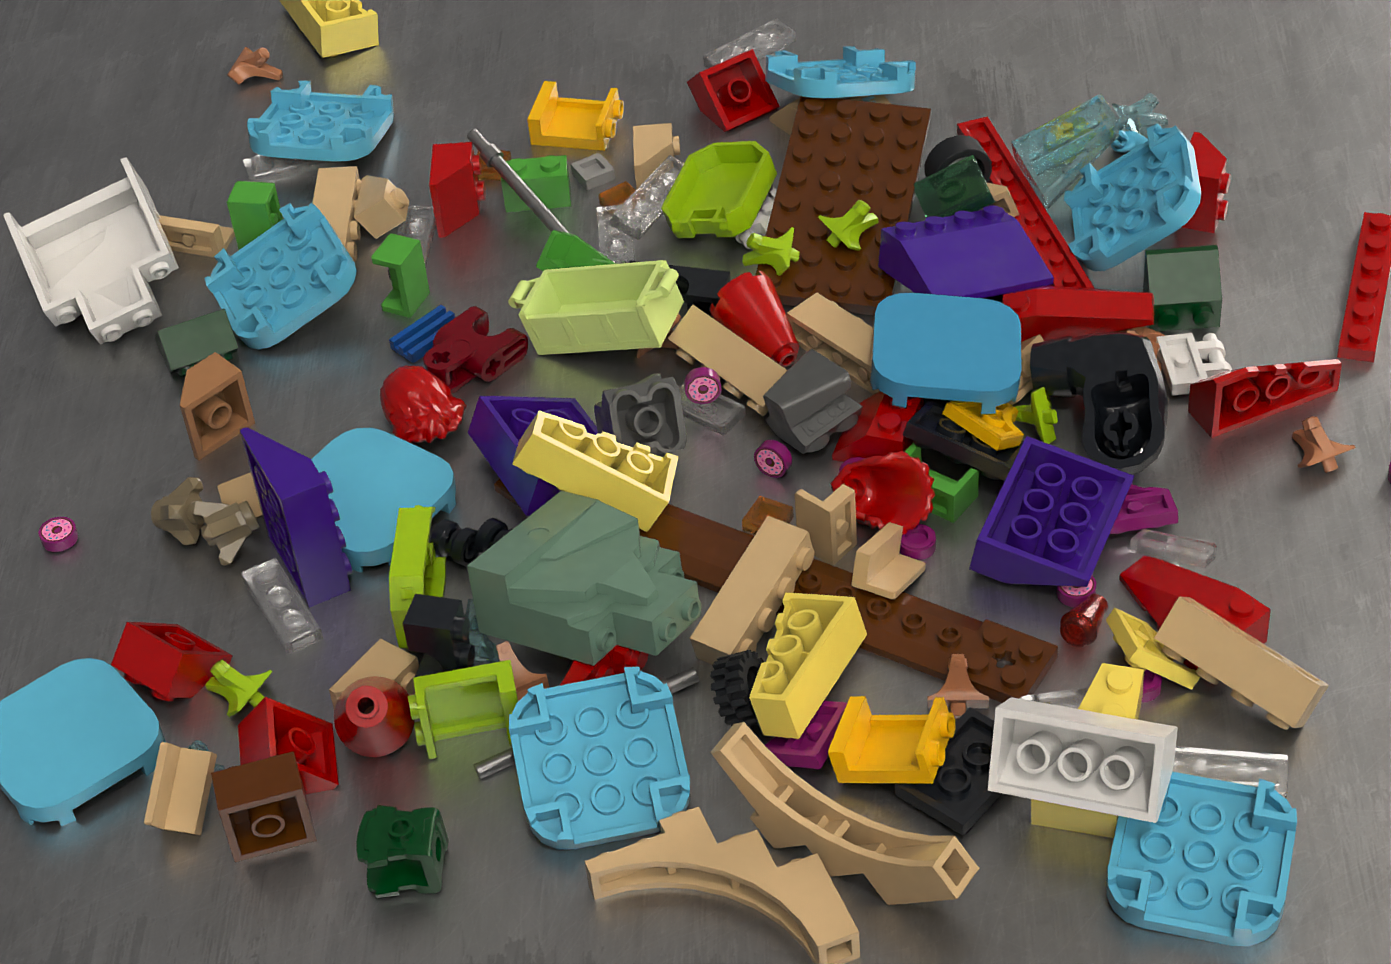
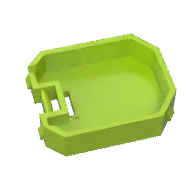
M756 141L717 142L690 154L661 207L671 231L677 238H694L696 234H716L717 237H735L751 228L777 176L769 152Z
M415 505L414 508H399L389 572L390 611L398 646L402 649H408L402 623L414 595L421 594L444 597L446 557H436L434 543H428L432 513H435L436 507Z

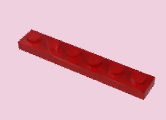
M1364 212L1337 358L1374 363L1391 269V215Z

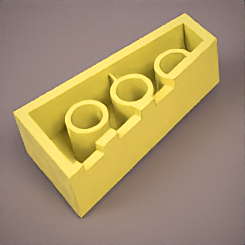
M279 0L322 58L336 57L339 54L379 45L378 14L372 9L367 11L363 9L362 2L359 0Z
M538 411L518 442L512 465L522 469L527 474L534 475L556 486L561 491L598 499L607 505L638 518L639 529L648 532L669 503L678 456L667 452L664 457L650 453L649 446L636 442L634 447H630L616 442L615 435L603 431L601 434L593 435L587 433L582 424Z
M785 592L782 600L784 605L783 613H778L775 621L777 629L775 637L768 641L766 647L767 660L760 665L749 697L764 736L799 739L867 636L855 597Z
M1102 663L1078 709L1138 720L1143 697L1144 669ZM1031 799L1032 825L1114 838L1118 820L1116 815Z

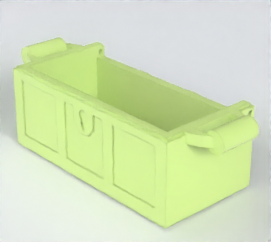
M666 260L547 269L542 272L539 278L519 281L508 303L512 308H521L518 315L537 354L550 355L660 348L684 300L676 284L679 277L678 272L670 269Z

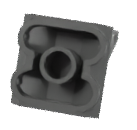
M813 349L803 354L763 395L770 413L766 422L774 434L803 454L824 448L830 440L829 436L834 432H842L852 428L857 423L863 406L844 394L851 389L849 373Z
M657 373L633 385L604 390L602 401L594 405L598 434H601L603 431L615 435L616 442L630 447H634L636 442L649 446L650 453L654 455L666 454V452L671 454L685 448L687 436L681 396L674 377L662 379L661 374Z

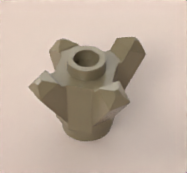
M188 477L170 495L157 500L151 509L153 524L157 528L171 533L183 545H195L199 537L200 527L205 523L203 516H196L190 510V505L193 502L202 501L199 493L204 488L200 478Z
M195 501L190 505V510L194 515L203 516L206 525L200 527L202 536L210 548L215 545L218 546L221 551L218 558L223 566L233 563L247 537L253 534V530L260 527L247 501L240 504L236 502L232 505Z

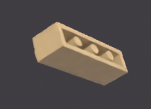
M357 166L318 168L313 204L331 224L353 261L356 262L357 245L355 240H360L361 236L360 223L354 218L362 179L359 178Z
M815 293L787 312L788 320L799 347L806 351L813 349L844 368L849 373L853 382L873 395L880 391L879 389L872 390L870 383L873 327L819 293Z
M693 304L668 338L679 347L676 351L677 355L691 365L698 360L702 363L701 367H707L716 371L719 377L726 380L722 386L738 399L743 394L747 395L750 399L746 404L762 416H765L768 408L763 395L788 370Z
M766 517L690 637L697 659L713 665L719 657L746 650L756 652L757 643L763 633L770 631L774 625L776 613L783 603L782 600L785 592H794L795 582L803 570L806 571L812 564L814 549L808 531L773 517Z
M1179 596L1154 639L1164 644L1162 651L1166 655L1181 663L1185 659L1198 666L1196 673L1215 685L1219 681L1223 682L1233 689L1230 694L1233 698L1249 707H1253L1254 703L1268 711L1266 718L1285 730H1288L1289 726L1293 728L1304 727L1329 686L1190 597Z

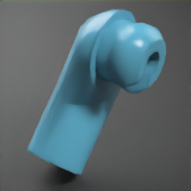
M1116 130L1110 135L1109 141L1114 151L1128 153L1148 141V139L1136 131L1124 132Z

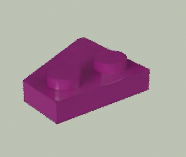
M1131 485L1110 534H1122L1127 531L1160 528L1164 525L1177 524L1178 509L1169 489L1158 487L1143 488Z
M823 701L799 739L775 737L766 743L765 747L788 767L821 769L829 756L828 749L847 702Z

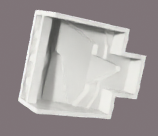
M127 157L120 160L128 177L21 227L10 212L3 215L45 315L56 327L60 324L72 322L77 316L82 314L89 331L100 345L105 342L115 341L122 334L137 327L147 326L154 319L162 316L148 282L162 279L168 276L170 272L179 268L159 222L161 218L150 193Z

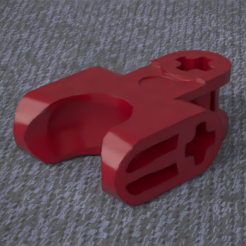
M472 306L438 330L433 340V348L424 355V366L433 375L445 382L451 389V393L454 394L476 376L486 382H491L520 362L528 351V337L514 328H508L497 335L487 336L489 333L488 313L477 306Z

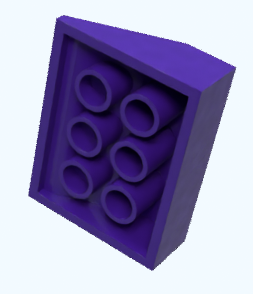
M985 206L983 210L973 212L957 211L954 215L947 217L930 216L925 221L914 223L898 222L896 226L881 229L878 267L914 293L986 298L1050 285L1054 281L1053 275L1019 221L999 206Z
M479 396L468 434L524 514L530 516L561 491L556 486L534 475L527 474L522 469L512 465L518 442L538 411L582 424L587 433L593 435L598 434L597 426L575 398Z
M248 427L240 429L268 538L309 608L351 591L348 575L352 574L353 571L347 555L344 552L342 553L341 550L346 547V541L339 526L335 525V522L340 520V516L334 501L329 499L328 494L333 493V487L325 471L319 473L310 458Z
M1026 436L976 540L969 570L1003 583L1087 587L1132 485L1134 475Z

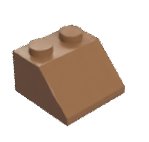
M214 352L186 371L180 409L194 457L200 461L239 435L240 429L249 428L254 425L255 420L242 371L218 353Z

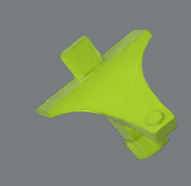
M858 200L843 217L830 218L820 215L818 218L832 231L827 241L833 247L837 248L842 241L849 249L859 251L861 249L859 244L860 235L866 229L878 224V217L874 213H868L871 208L866 202Z
M791 227L783 236L777 239L752 233L746 244L753 251L743 255L742 263L744 267L768 264L773 266L778 276L783 274L789 268L790 260L796 263L799 259V251L792 248L794 228Z
M1041 387L1031 393V405L1015 407L1019 411L1015 421L1034 424L1042 442L1049 444L1056 440L1053 424H1057L1058 417L1056 410L1051 409L1052 403L1050 397L1046 396L1045 388Z
M220 660L211 668L210 672L214 677H211L205 685L208 691L215 692L226 698L229 704L227 715L231 717L238 713L247 702L255 708L265 698L258 689L273 671L268 670L262 674L244 676L224 660Z

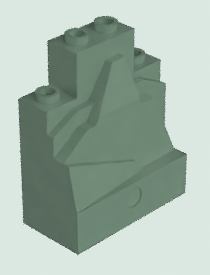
M560 491L467 565L479 633L593 666L616 645L657 656L701 616V601L699 600L697 582L684 578L680 552L661 548L659 540L640 536L638 518L607 505L598 499Z

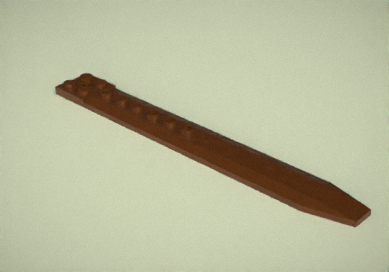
M499 478L494 484L495 491L520 508ZM667 504L648 532L639 529L640 536L659 540L661 548L680 552L681 566L685 579L696 581L697 585L719 593L754 538L753 535ZM814 558L810 567L806 571L803 570L795 582L793 593L855 597L867 632V636L859 648L943 681H946L948 676V660L951 658V655L964 654V657L967 659V673L974 688L980 693L989 696L990 699L1000 703L1005 702L1011 697L1030 700L1058 657L1057 645L985 619L982 622L902 592L896 599H889L851 586L852 572ZM783 603L778 609L776 616L778 615V613H783ZM1009 661L1013 665L1006 664L1003 668L997 667V662Z

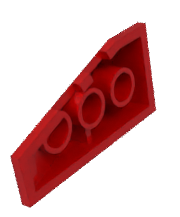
M1047 285L1003 295V304L1009 306L1019 316L1021 342L1039 334L1044 341L1066 336L1074 338L1098 332H1114L1154 325L1153 293Z
M1147 554L1128 567L1119 576V580L1143 611H1148L1155 620L1158 631L1179 596L1190 597L1263 644L1267 642L1271 609L1240 588ZM1187 659L1184 660V665L1197 671L1198 666Z

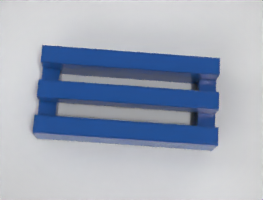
M439 305L390 338L391 349L414 364L433 348V340L436 333L441 327L455 318V313L452 311L446 313V308L443 305Z

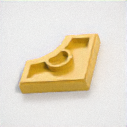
M951 401L945 405L943 415L996 451L1020 446L1024 436L1022 431L1013 424L1019 411L1009 403L996 406L995 414H981V403Z

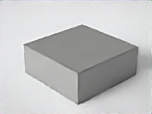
M600 153L571 163L572 175L587 191L616 179L615 169Z

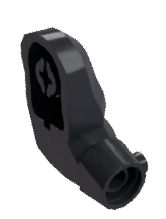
M1098 332L1074 338L1066 336L1032 345L1030 369L1034 391L1044 387L1047 397L1074 398L1077 395L1083 396L1085 418L1082 444L1087 455L1093 461L1132 475L1142 472L1159 457L1164 446L1168 418V399L1152 343L1147 337L1130 333Z

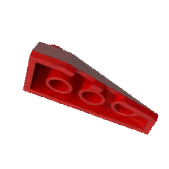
M1338 359L1252 366L1223 372L1190 384L1188 412L1211 438L1338 391L1342 363Z

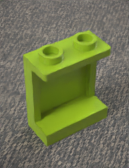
M511 660L413 678L415 694L408 696L412 720L420 719V721L414 722L418 746L426 745L429 759L437 758L435 742L438 740L506 728L509 746H512L509 733V714H512L518 699Z

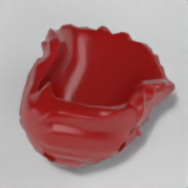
M403 366L397 368L387 376L383 386L380 388L381 406L386 419L393 425L392 433L411 444L423 441L431 443L435 438L444 439L448 433L455 432L459 425L462 424L464 411L467 408L465 402L462 399L453 397L451 389L445 382L422 366Z
M903 451L889 452L886 456L874 455L847 464L830 483L833 492L842 484L855 490L856 522L870 526L872 530L878 527V530H881L886 524L891 522L903 526L902 535H906L908 531L917 527L920 520L926 521L928 515L933 511L932 499L935 496V492L931 487L934 478L929 475V467L926 463H921L919 457H911Z

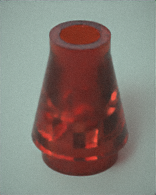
M1090 594L1086 600L1065 613L1060 621V634L1062 638L1074 647H1083L1093 643L1097 638L1104 614L1109 607L1107 600L1099 594Z

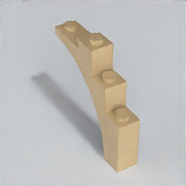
M745 722L733 724L710 752L755 809L750 819L774 849L806 845L812 854L817 853L830 877L863 873L887 905L958 899L979 870L977 864L956 836H929L902 831L872 821L843 807L817 791L791 771L765 747Z
M699 806L686 811L676 812L672 816L659 820L660 835L643 838L629 846L612 852L601 853L595 858L585 861L588 885L594 900L632 890L651 888L694 889L725 896L758 910L782 926L805 949L814 964H844L860 958L859 930L817 853L805 858L793 859L787 864L777 867L758 830L732 836L728 840L717 844Z

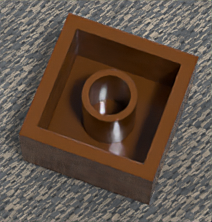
M294 751L211 773L218 812L235 863L317 841L309 803Z

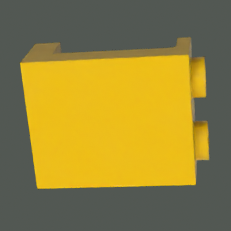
M544 81L527 118L531 145L605 151L609 139L615 136L617 120L622 119L624 103L623 100H619L618 88L611 87L605 101L558 97L557 83Z
M850 696L828 749V755L838 783L933 784L939 766L944 764L945 748L948 740L955 734V717L953 713L948 711L944 697H935L929 714L872 715L866 696Z

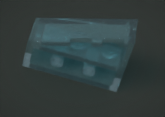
M1099 94L1011 141L1014 158L1046 211L1082 175L1079 170L1088 163L1092 165L1119 137L1118 120L1103 95Z

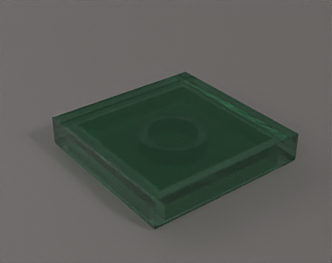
M974 155L962 159L913 184L915 187L914 191L926 218L930 216H952L957 211H978L985 206L995 203Z

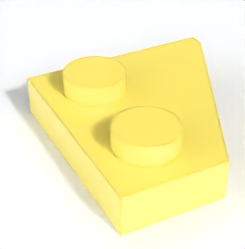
M1114 607L1106 622L1114 634L1113 640L1121 646L1126 655L1124 657L1125 661L1133 668L1144 669V672L1147 669L1192 690L1200 679L1196 671L1173 662L1174 659L1162 651L1164 644L1154 639L1157 632L1147 622Z

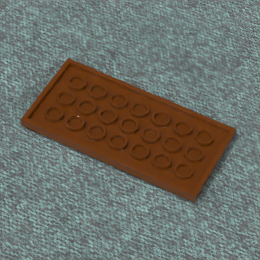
M800 97L765 237L777 239L793 227L792 248L799 251V259L796 263L790 260L789 268L780 276L777 275L773 266L768 264H758L755 275H760L759 271H764L772 279L783 305L797 306L815 293H819L828 300L834 301L839 307L849 313L875 316L878 304L886 297L894 295L897 280L878 267L881 229L893 227L898 222H909L931 120V108L839 98ZM858 200L866 202L871 208L868 213H874L878 217V224L862 232L859 237L861 249L859 251L849 249L842 241L837 248L833 247L827 241L832 231L818 217L820 215L830 218L843 217Z

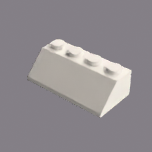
M1011 697L997 706L995 710L988 791L1156 823L1174 767L1178 727Z

